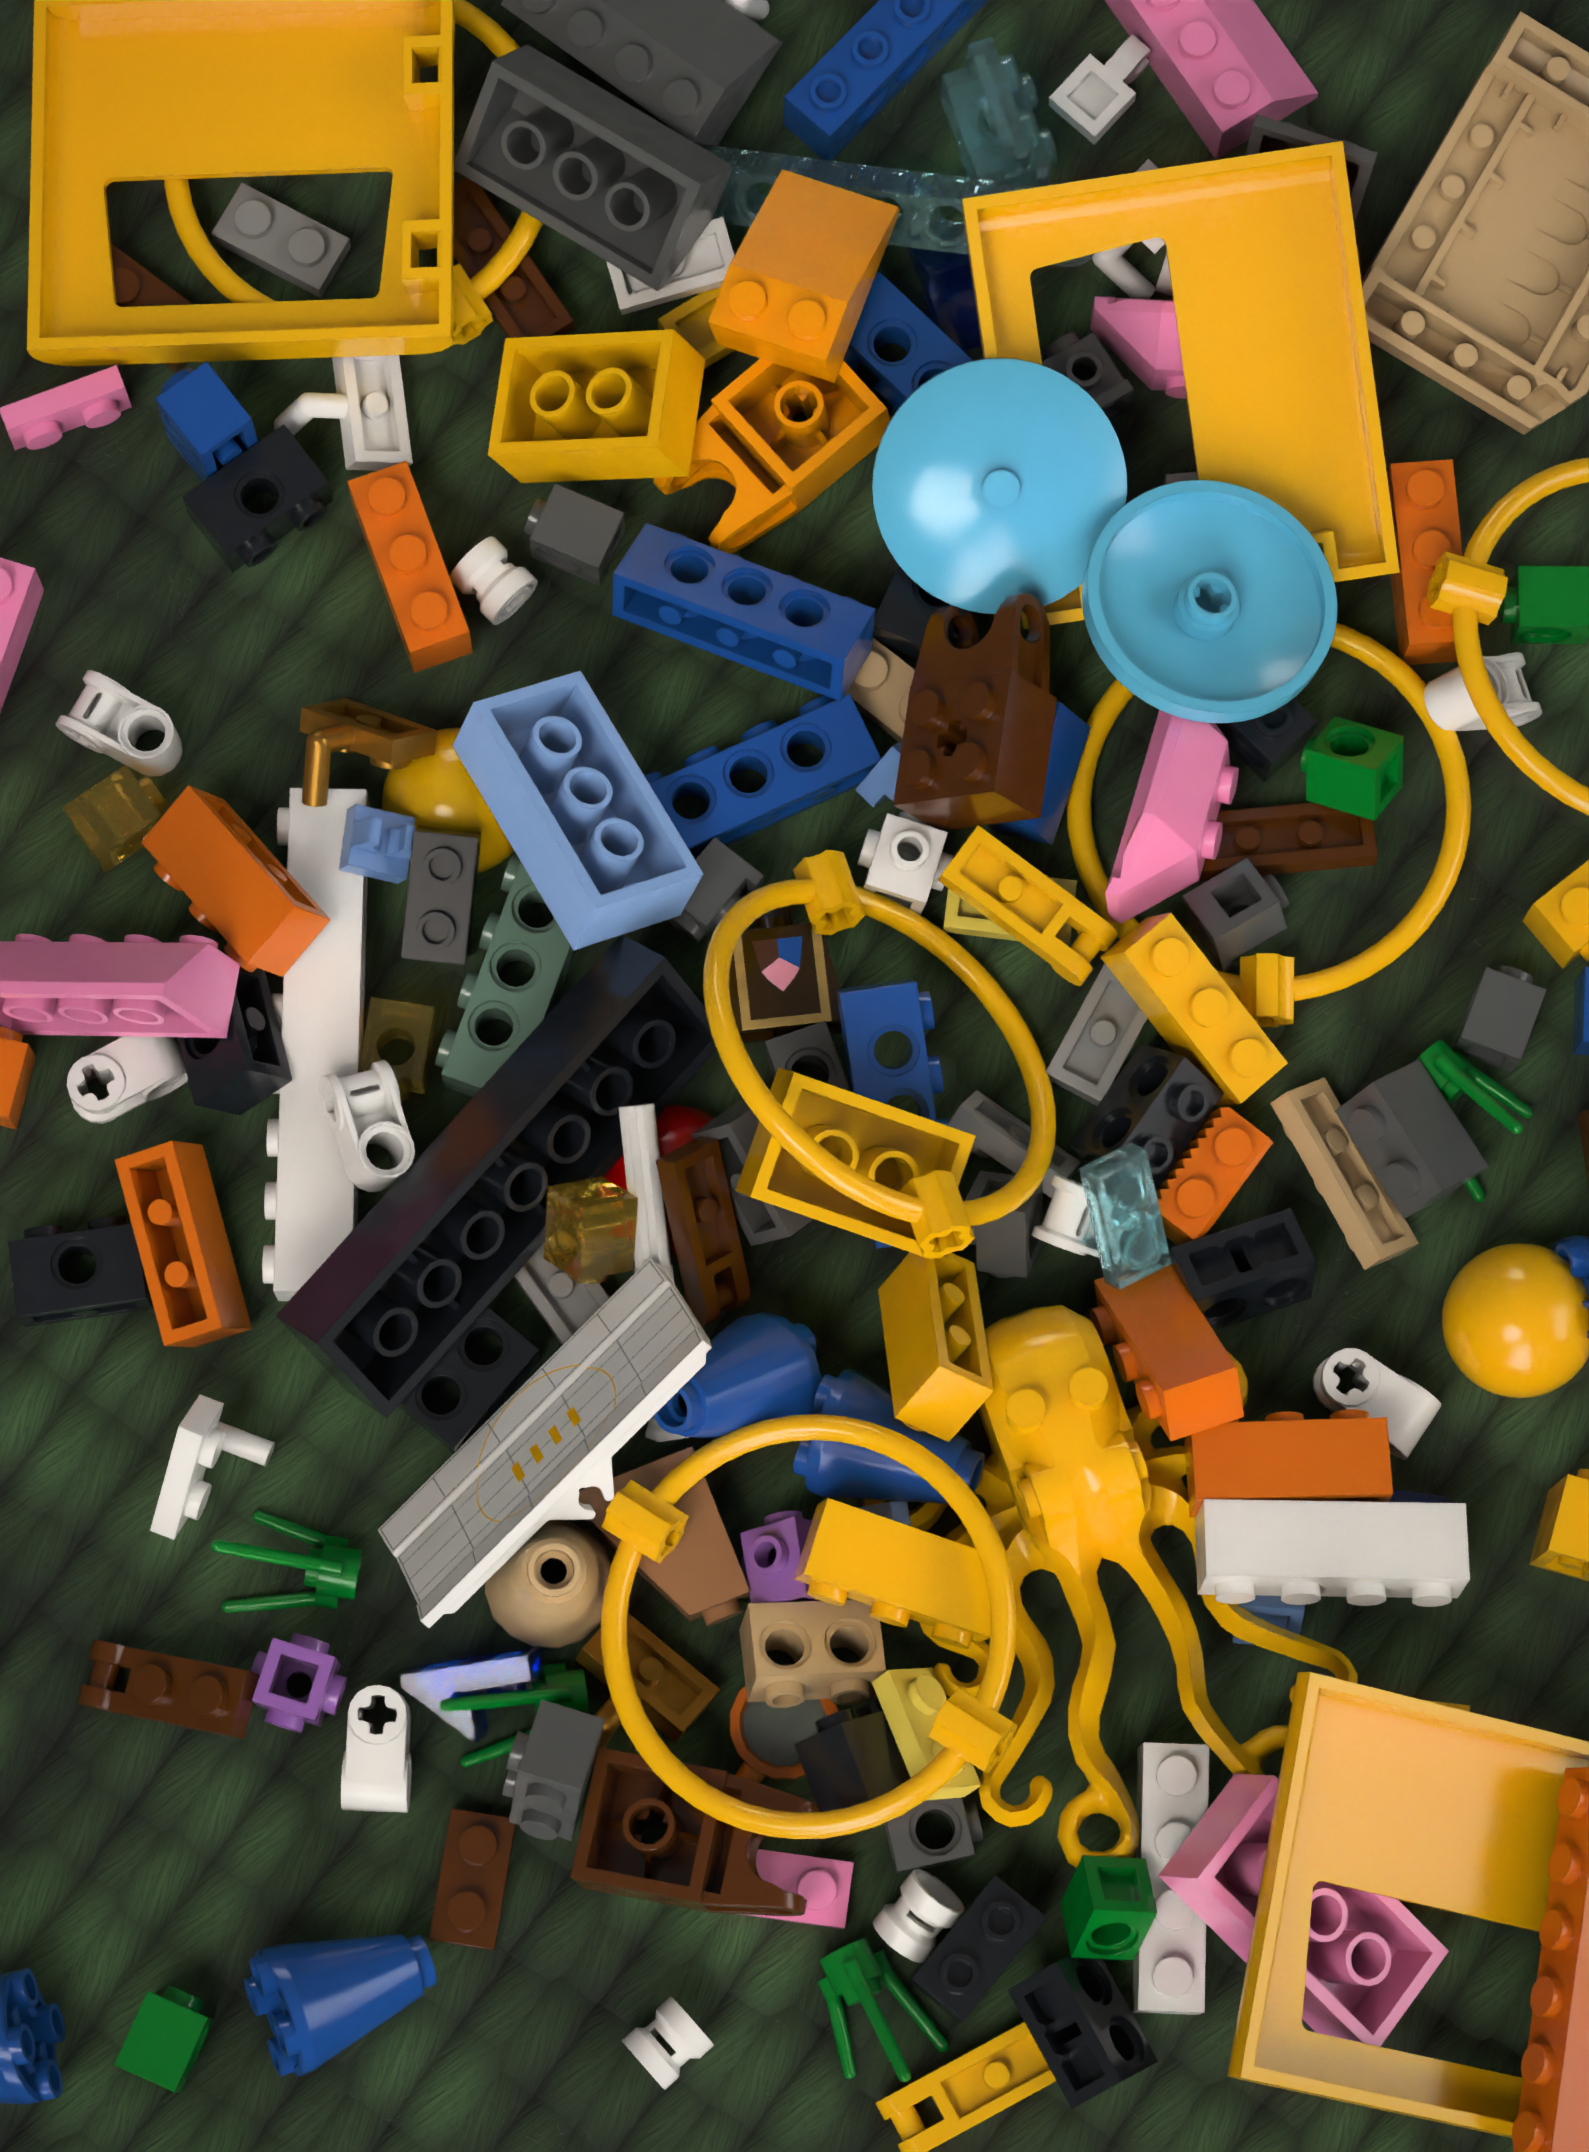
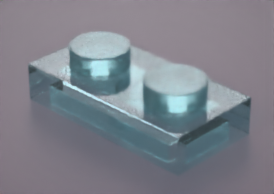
M1130 1143L1079 1168L1105 1283L1120 1290L1172 1264L1147 1150L1134 1143Z

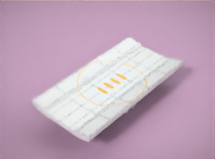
M652 1258L626 1281L378 1529L387 1547L397 1559L417 1601L416 1606L420 1621L428 1628L443 1614L455 1613L548 1520L593 1519L596 1513L592 1506L578 1501L579 1489L591 1486L598 1487L604 1499L611 1501L614 1498L611 1457L706 1364V1353L712 1348L708 1336L675 1284Z

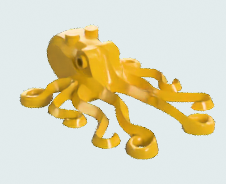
M1063 1305L1036 1307L1000 1319L985 1328L994 1391L979 1407L978 1411L992 1454L985 1459L982 1475L975 1494L980 1495L987 1504L985 1510L996 1527L1007 1558L1015 1562L1012 1570L1017 1601L1015 1653L1022 1665L1025 1686L1022 1699L1011 1720L1018 1725L1013 1735L1012 1743L1002 1759L995 1764L988 1774L982 1773L979 1795L982 1808L996 1822L1010 1828L1029 1825L1045 1813L1052 1799L1053 1788L1051 1782L1044 1776L1036 1775L1031 1780L1029 1785L1030 1794L1027 1800L1020 1805L1007 1803L1001 1798L1000 1794L1002 1783L1018 1761L1050 1706L1055 1688L1054 1663L1046 1639L1025 1610L1020 1592L1025 1576L1032 1571L1047 1570L1054 1573L1060 1582L1076 1621L1082 1642L1080 1665L1072 1685L1068 1705V1737L1075 1762L1085 1774L1089 1785L1085 1791L1076 1795L1068 1802L1061 1812L1057 1834L1058 1841L1068 1863L1077 1868L1083 1855L1133 1858L1140 1843L1138 1813L1120 1774L1105 1753L1099 1737L1100 1715L1112 1675L1116 1649L1109 1612L1098 1584L1097 1570L1102 1558L1119 1563L1129 1573L1147 1598L1170 1643L1176 1664L1177 1687L1182 1709L1199 1736L1233 1775H1265L1263 1763L1271 1753L1285 1747L1288 1725L1270 1726L1259 1731L1246 1742L1239 1744L1211 1706L1207 1695L1203 1653L1197 1627L1185 1598L1151 1541V1535L1155 1529L1164 1525H1173L1182 1530L1191 1542L1196 1563L1195 1517H1189L1188 1489L1181 1480L1187 1474L1185 1446L1155 1449L1152 1446L1151 1435L1160 1426V1423L1156 1418L1147 1420L1140 1404L1125 1410L1105 1349L1096 1328L1089 1319ZM1229 1353L1237 1366L1242 1405L1244 1407L1247 1402L1248 1380L1242 1365ZM862 1499L863 1507L885 1503V1500ZM920 1502L915 1509L909 1510L911 1527L923 1531L930 1529L949 1504ZM963 1523L945 1537L946 1539L975 1548L971 1536ZM1201 1595L1205 1606L1220 1626L1236 1638L1281 1655L1328 1669L1334 1673L1337 1679L1358 1683V1674L1352 1663L1339 1650L1269 1623L1252 1615L1248 1610L1241 1608L1239 1604L1218 1602L1215 1599V1595ZM920 1623L923 1633L939 1647L974 1659L979 1666L977 1677L971 1683H963L954 1677L948 1664L937 1663L933 1668L938 1682L942 1685L945 1694L951 1697L959 1687L973 1697H976L983 1679L989 1645L985 1641L978 1643L971 1640L969 1649L952 1646L932 1638L931 1635L934 1627ZM1295 1685L1290 1689L1289 1698L1291 1703L1293 1701ZM1101 1813L1111 1817L1118 1823L1120 1839L1113 1848L1104 1852L1090 1851L1080 1843L1077 1831L1082 1821L1091 1814Z

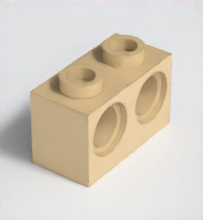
M852 1599L846 1600L845 1606H837L823 1601L749 1603L739 1629L747 1702H766L770 1707L788 1708L797 1706L805 1700L831 1699V1702L837 1705H854L866 1701L869 1697H876L872 1681L886 1672L880 1621L869 1616L872 1606ZM838 1647L847 1648L857 1655L859 1661L855 1663L843 1662L834 1656L831 1649ZM771 1650L784 1651L793 1658L795 1664L788 1666L776 1664L768 1657L766 1652Z

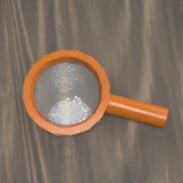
M744 1686L738 1692L730 1711V1737L737 1755L743 1760L735 1776L759 1784L764 1777L772 1780H796L806 1776L794 1744L818 1734L814 1722L839 1712L836 1704L832 1703L831 1699L805 1700L803 1703L793 1707L774 1708L768 1706L766 1702H747L746 1686Z

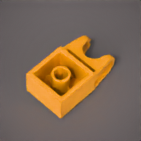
M759 359L712 398V405L697 421L689 476L653 478V483L665 495L691 487L705 479H721L736 488L734 499L708 538L712 548L732 554L802 511L879 446L881 437L890 421L888 409L844 360L835 383ZM800 412H803L807 418L813 414L811 418L803 422H794L792 419Z

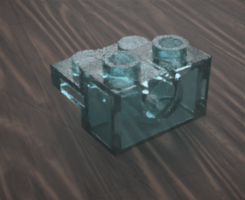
M993 37L969 43L966 68L942 75L940 100L973 196L1048 186L1051 165L1057 163V153L1049 129L1047 127L1039 129L1032 109L1038 108V99L1030 74L1028 72L1019 74L1013 54L999 57Z

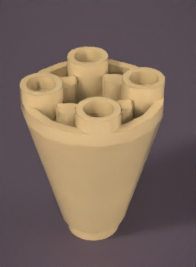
M548 1520L485 1582V1595L493 1619L511 1637L532 1647L561 1648L582 1641L601 1624L604 1590L611 1566L606 1549L588 1530L568 1520ZM551 1559L554 1562L562 1561L567 1572L563 1581L557 1584H550L542 1578L541 1566L546 1560Z

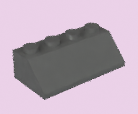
M503 0L500 4L685 138L694 143L716 147L783 43L725 0Z
M528 44L492 61L454 160V170L656 291L665 286L712 220L734 167Z

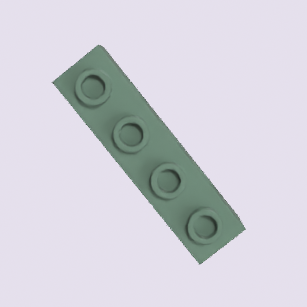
M512 854L501 884V890L509 892L501 915L491 912L481 935L479 948L487 950L480 972H468L459 994L457 1007L465 1009L458 1031L455 1032L447 1029L435 1062L436 1066L443 1068L441 1075L445 1088L471 1097L478 1093L554 1009L576 950L573 951L555 919L547 926L541 928L530 927L521 920V915L528 906L534 903H546L520 859L515 854ZM513 961L526 962L534 969V975L531 980L518 987L503 983L499 978V974L505 965ZM493 1019L503 1020L513 1028L510 1038L503 1044L496 1046L487 1045L477 1037L480 1027L485 1022Z

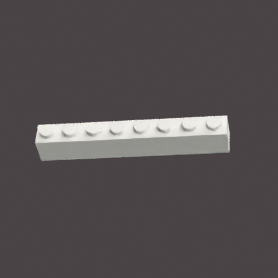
M290 788L289 808H278L277 842L278 845L288 846L286 870L331 919L284 975L283 993H272V1001L279 1028L282 1031V1040L292 1076L291 1082L273 1093L280 1094L279 1118H268L266 1137L267 1156L278 1157L277 1182L266 1181L265 1220H275V1245H264L262 1278L263 1283L273 1284V1292L278 1301H289L358 1225L359 1188L350 1182L344 1171L343 1161L333 1129L329 1125L323 1111L319 1092V1080L321 1076L334 1073L338 1078L360 1073L363 1066L368 877L340 871L339 864L347 809L355 804L370 807L366 789H328L327 805L312 807L302 803L303 788Z

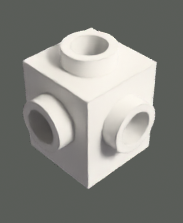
M905 811L900 812L899 817L887 813L880 832L868 828L857 865L868 868L863 888L895 900L921 915L930 889L942 891L944 887L937 879L953 859V855L942 852L948 832L933 828Z

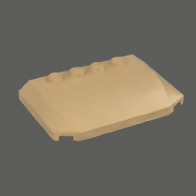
M1520 11L1492 52L1361 282L1368 335L1371 343L1523 435L1580 400L1589 390V53Z

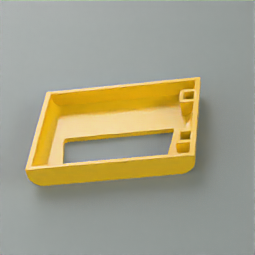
M34 0L27 313L28 353L36 360L53 365L98 366L417 355L435 353L449 348L453 344L455 0ZM438 65V82L420 83V68ZM390 172L393 175L380 289L378 295L373 298L120 307L116 304L106 195L107 186L112 182ZM437 248V267H419V250Z
M1343 141L962 199L965 233L984 359L1015 358L1042 365L1030 275L1033 270L1147 239L1161 238L1166 245L1198 480H1211L1238 485L1255 491L1286 509L1309 531L1318 543L1328 562L1334 582L1400 573ZM1082 584L1066 596L1043 606L1049 625L1085 620L1082 607ZM1021 612L1023 628L1028 629L1027 617L1024 612Z
M1298 1672L1227 2076L1512 2138V2127L1519 2112L1523 2078L1311 2032L1304 2028L1302 2017L1313 1887L1315 1883L1320 1881L1539 1932L1542 1919L1546 1914L1550 1885L1548 1864L1551 1853L1555 1848L1558 1827V1793L1564 1782L1565 1768L1589 1767V1741L1313 1672Z

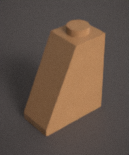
M688 1447L613 1477L614 1496L630 1480L635 1481L651 1492L673 1468L694 1452L693 1447ZM703 1477L674 1505V1507L690 1517L685 1525V1533L673 1552L669 1553L660 1564L643 1554L637 1572L689 1622L703 1617L706 1626H711L741 1614L743 1610L739 1602L750 1598V1589L706 1479ZM591 1486L580 1490L578 1501L583 1504H590L596 1513L593 1519L584 1521L616 1551L621 1539L601 1527L606 1516V1509L611 1501L604 1499L598 1487Z

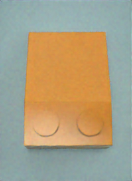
M782 169L729 265L710 314L708 324L717 344L835 383L898 218L899 207Z

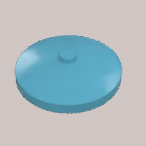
M985 358L965 362L936 374L921 384L900 405L889 421L876 452L872 478L873 504L881 535L898 565L915 583L934 597L950 605L978 613L996 614L1003 601L1011 595L1031 594L1043 607L1066 596L1082 584L1089 556L1102 530L1110 519L1126 505L1127 472L1123 451L1111 422L1095 400L1078 384L1049 367L1031 361L1015 358Z
M1211 480L1174 482L1151 489L1131 500L1110 519L1102 530L1089 556L1082 582V607L1086 628L1092 644L1109 671L1123 686L1147 704L1168 714L1192 721L1205 723L1241 722L1258 718L1287 704L1309 684L1330 649L1335 634L1337 622L1336 588L1328 562L1312 535L1293 515L1271 499L1255 491L1226 482Z

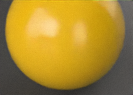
M461 728L437 730L434 755L409 760L407 767L389 770L383 787L382 810L414 817L415 828L420 825L449 830L481 832L478 873H481L503 862L514 852V849L452 746Z
M1525 1243L1505 1244L1475 1256L1455 1276L1443 1304V1337L1452 1360L1459 1370L1473 1383L1493 1394L1509 1398L1536 1397L1550 1393L1565 1385L1581 1370L1589 1358V1339L1587 1338L1589 1310L1583 1307L1582 1301L1589 1300L1582 1278L1572 1276L1568 1260L1557 1255L1555 1251L1539 1245Z

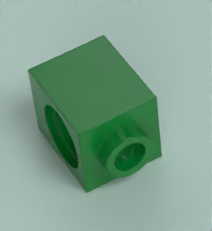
M1518 566L1509 586H1507L1505 598L1499 608L1500 623L1510 624V644L1585 645L1589 638V566Z
M1334 716L1318 737H1311L1302 753L1301 771L1306 774V801L1375 821L1402 788L1404 736Z
M1082 1856L1060 1903L1071 1958L1135 1959L1157 1914L1145 1858Z
M168 1985L164 1996L147 1991L114 2066L172 2092L181 2093L214 2022V2019L200 2013L205 2001Z

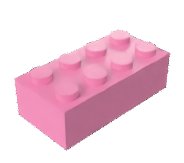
M1234 1774L1158 1875L1246 1964L1279 1781L1275 1775ZM1318 1881L1315 1883L1312 1893L1302 2019L1316 2033L1381 2047L1449 1951L1398 1899Z

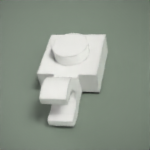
M1132 34L1105 65L1089 54L1049 97V107L1095 145L1135 102L1136 92L1127 84L1133 82L1149 65L1150 61L1146 57L1151 53V49Z

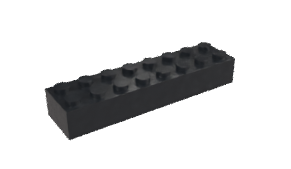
M620 935L278 1312L276 1317L347 1392L388 1418L623 1155L618 1107L654 1103L657 1117L717 1050L711 1035L704 1005L667 959L643 945Z

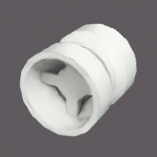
M490 536L475 545L459 561L452 571L450 579L452 584L462 594H476V599L480 602V612L493 625H498L512 616L529 599L536 589L538 581L525 567H515L512 563H507V549L495 537Z
M913 1869L901 1884V1896L895 1903L885 1904L874 1918L873 1925L880 1937L895 1951L911 1961L922 1963L925 1962L936 1948V1936L943 1928H952L964 1913L965 1908L957 1895L942 1881L926 1871Z
M672 1996L656 2009V2019L646 2028L636 2027L622 2040L625 2046L664 2090L680 2077V2067L690 2058L700 2059L714 2046ZM660 2034L676 2053L670 2056L655 2038Z

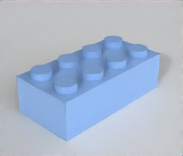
M577 671L473 702L452 746L573 951L680 916L701 880L703 872L582 672Z

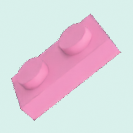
M115 365L0 407V414L14 449L17 450L27 446L28 449L36 450L56 443L62 438V433L86 425L88 428H98L108 425L121 416V411L132 408L118 367Z
M758 1849L756 1867L761 1879L773 1883L784 1891L804 1896V1899L807 1900L805 1914L801 1916H747L845 1929L854 1862Z

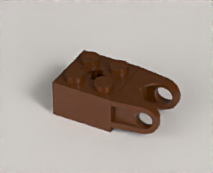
M1021 593L1007 597L997 610L990 630L981 641L976 622L970 612L953 605L938 608L930 616L910 686L893 805L933 828L944 831L1041 818L1057 697L1049 693V621L1041 603L1033 595ZM1021 610L1025 613L1029 625V633L1026 640L1020 633ZM950 621L955 624L958 640L956 648L948 638Z
M598 1747L570 1877L576 1883L588 1890L709 1913L801 1916L805 1914L807 1900L804 1899V1896L784 1891L773 1883L764 1881L759 1876L756 1867V1855L761 1842L766 1837L765 1835L741 1830L716 1820L693 1807L672 1791L651 1770L641 1755ZM683 1763L707 1784L746 1803L779 1811L820 1812L817 1804L798 1796L729 1774L724 1770ZM664 1817L662 1822L668 1826L667 1832L664 1837L651 1844L652 1842L642 1835L644 1827H655L658 1818Z

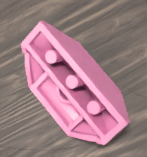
M1095 296L1090 317V329L1150 390H1165V394L1170 397L1187 399L1173 300Z
M1159 710L1114 867L1105 892L1109 921L1122 924L1198 882L1205 859H1216L1223 831V823L1216 821L1221 803L1229 805L1232 803L1239 772L1238 767L1230 766L1228 740L1216 723L1192 721Z

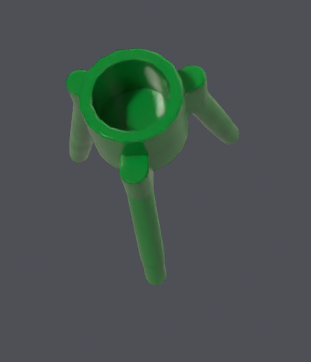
M1442 1039L1431 1045L1416 1059L1421 1061L1449 1105L1463 1093H1466L1513 1134L1521 1133L1523 1127L1496 1100L1523 1118H1530L1533 1115L1531 1107L1476 1068L1459 1050L1454 1052ZM1474 1177L1465 1186L1473 1200L1480 1203L1484 1201L1485 1193L1476 1177Z
M256 1510L252 1514V1519L256 1523L319 1548L310 1547L309 1554L305 1555L220 1539L214 1540L211 1544L212 1550L218 1553L305 1569L304 1586L316 1588L314 1592L225 1600L221 1604V1609L225 1613L311 1606L337 1609L338 1598L355 1599L363 1549L348 1547V1538L325 1535L284 1518Z
M470 1659L465 1663V1668L469 1672L543 1680L532 1681V1690L447 1698L440 1702V1708L444 1712L534 1704L536 1717L542 1699L589 1714L583 1668L566 1670L565 1662L539 1665ZM531 1729L524 1732L530 1734ZM516 1735L462 1756L460 1764L465 1768H469L511 1753Z
M867 1938L850 1943L819 1961L826 1977L817 1983L827 2002L837 2051L845 2078L853 2079L856 2076V2068L841 2001L842 1996L848 2007L861 2002L898 2079L902 2082H908L911 2078V2073L903 2058V2054L874 1995L883 1990L879 1978L939 2052L948 2050V2041L893 1972L884 1951L873 1953Z

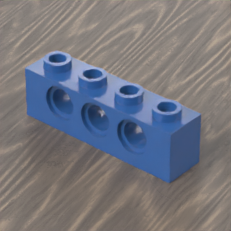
M879 0L784 96L783 125L829 164L989 0Z
M879 271L876 273L843 360L854 372L856 371L872 386L870 390L887 407L889 415L893 416L900 405L921 384L950 367L973 360ZM893 343L903 347L908 355L900 361L887 362L881 359L875 351L884 344Z
M648 523L644 525L613 573V616L840 702L872 651L875 608L861 604L850 597L840 596L808 584L794 576L784 575L744 560L738 555L726 553L688 539L682 534L670 532Z
M850 694L844 696L841 702L826 696L816 698L799 709V717L777 726L774 720L758 724L741 736L743 742L721 752L718 746L700 750L684 761L685 768L665 777L662 776L661 772L645 775L646 780L694 859L700 855L714 837L725 846H728L859 786L881 760V757ZM810 744L820 750L823 758L814 766L801 767L790 760L788 753L797 745ZM751 769L759 772L766 780V783L756 792L744 793L732 785L731 779L739 771ZM696 795L704 799L709 807L702 816L695 819H686L675 812L674 804L683 796Z
M912 978L835 989L850 1091L884 1104L897 1095L911 1096L917 1103L918 1116L949 1126L947 1118L936 1119L933 1094L943 1093L944 1087L938 1054L927 1056L924 1030L935 1028L929 991L918 992L917 982ZM888 1031H899L908 1040L909 1047L906 1057L896 1065L886 1066L880 1064L874 1055V1046L877 1039ZM872 1239V1243L877 1249L892 1247Z

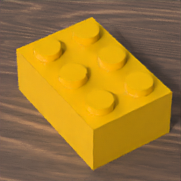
M674 329L505 338L488 456L520 483L688 477L706 359Z
M778 1067L770 1089L771 1093L806 1133L846 1165L864 1176L899 1192L910 1179L927 1175L934 1170L953 1172L957 1186H959L976 1137L975 1135ZM759 1121L735 1191L922 1256L910 1222L870 1209L843 1195L822 1181L784 1149Z

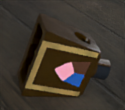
M791 905L777 908L760 916L755 920L756 929L745 930L738 940L732 955L729 973L731 1006L743 1044L765 1042L826 1021L830 1034L842 1033L835 990L840 989L825 936L814 933L811 923L793 924Z

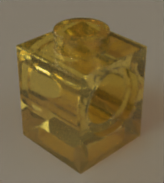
M124 765L62 808L74 830L106 873L144 847L141 841L162 817L160 812L167 808L168 805L147 775L137 781L129 768Z
M371 997L358 1073L370 1070L373 1062L381 1061L379 1055L385 1043L392 1039H405L415 1047L412 1057L404 1064L390 1065L397 1080L400 1099L407 1100L409 1092L425 1094L438 1021L435 1007Z
M604 1177L548 1186L544 1259L566 1272L571 1280L584 1284L601 1283L607 1279V1275L632 1271L634 1268L638 1197Z

